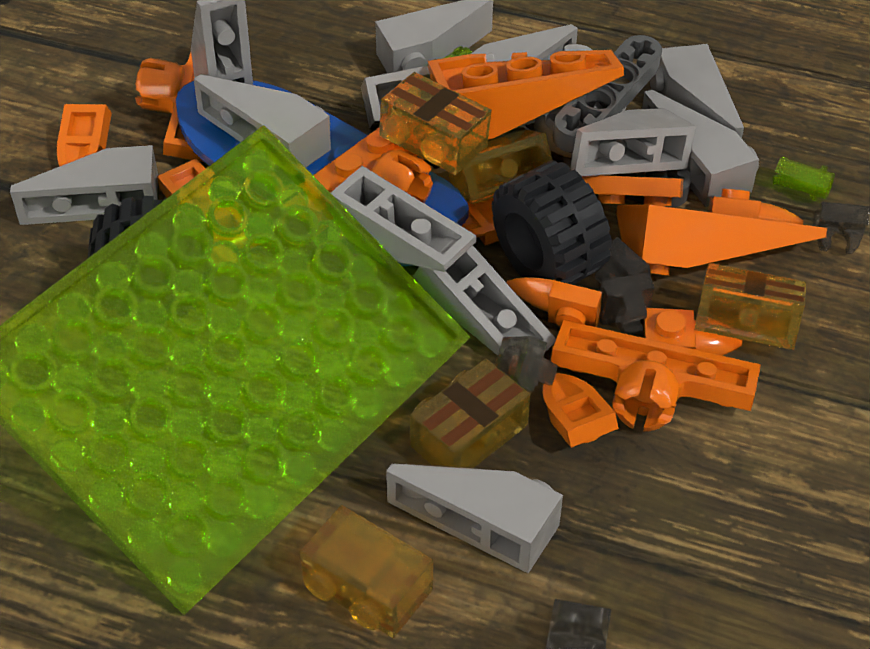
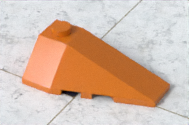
M612 50L558 51L550 56V60L528 57L527 52L512 53V59L509 61L487 62L486 54H468L428 61L432 86L440 90L445 87L459 94L458 99L486 112L479 119L451 104L443 109L473 124L466 131L442 119L444 137L448 146L456 145L459 147H471L477 145L480 141L494 139L624 76V66Z
M649 204L617 205L616 213L625 260L642 263L641 272L668 276L670 266L690 268L826 238L827 228Z

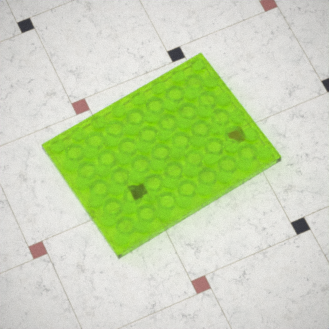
M263 125L0 325V425L172 604L185 615L437 371L470 336Z

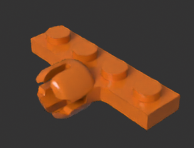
M191 52L185 65L155 58L143 60L135 83L136 90L141 95L135 97L136 104L142 109L172 113L163 142V155L189 160L197 158L200 162H204L186 142L180 129L176 108L178 92L184 85L194 81L195 78Z
M407 106L284 196L286 212L322 229L332 221L330 193L361 166H364L425 203L433 186L431 176L428 175L431 171V166L416 156L444 136L443 120L434 117L427 122L413 115L418 109Z
M567 320L562 322L552 349L550 365L567 368L574 372H584L616 381L617 386L612 402L613 410L619 419L630 428H634L637 414L647 416L643 431L648 432L657 430L671 422L677 400L681 397H691L717 403L724 407L751 411L761 364Z

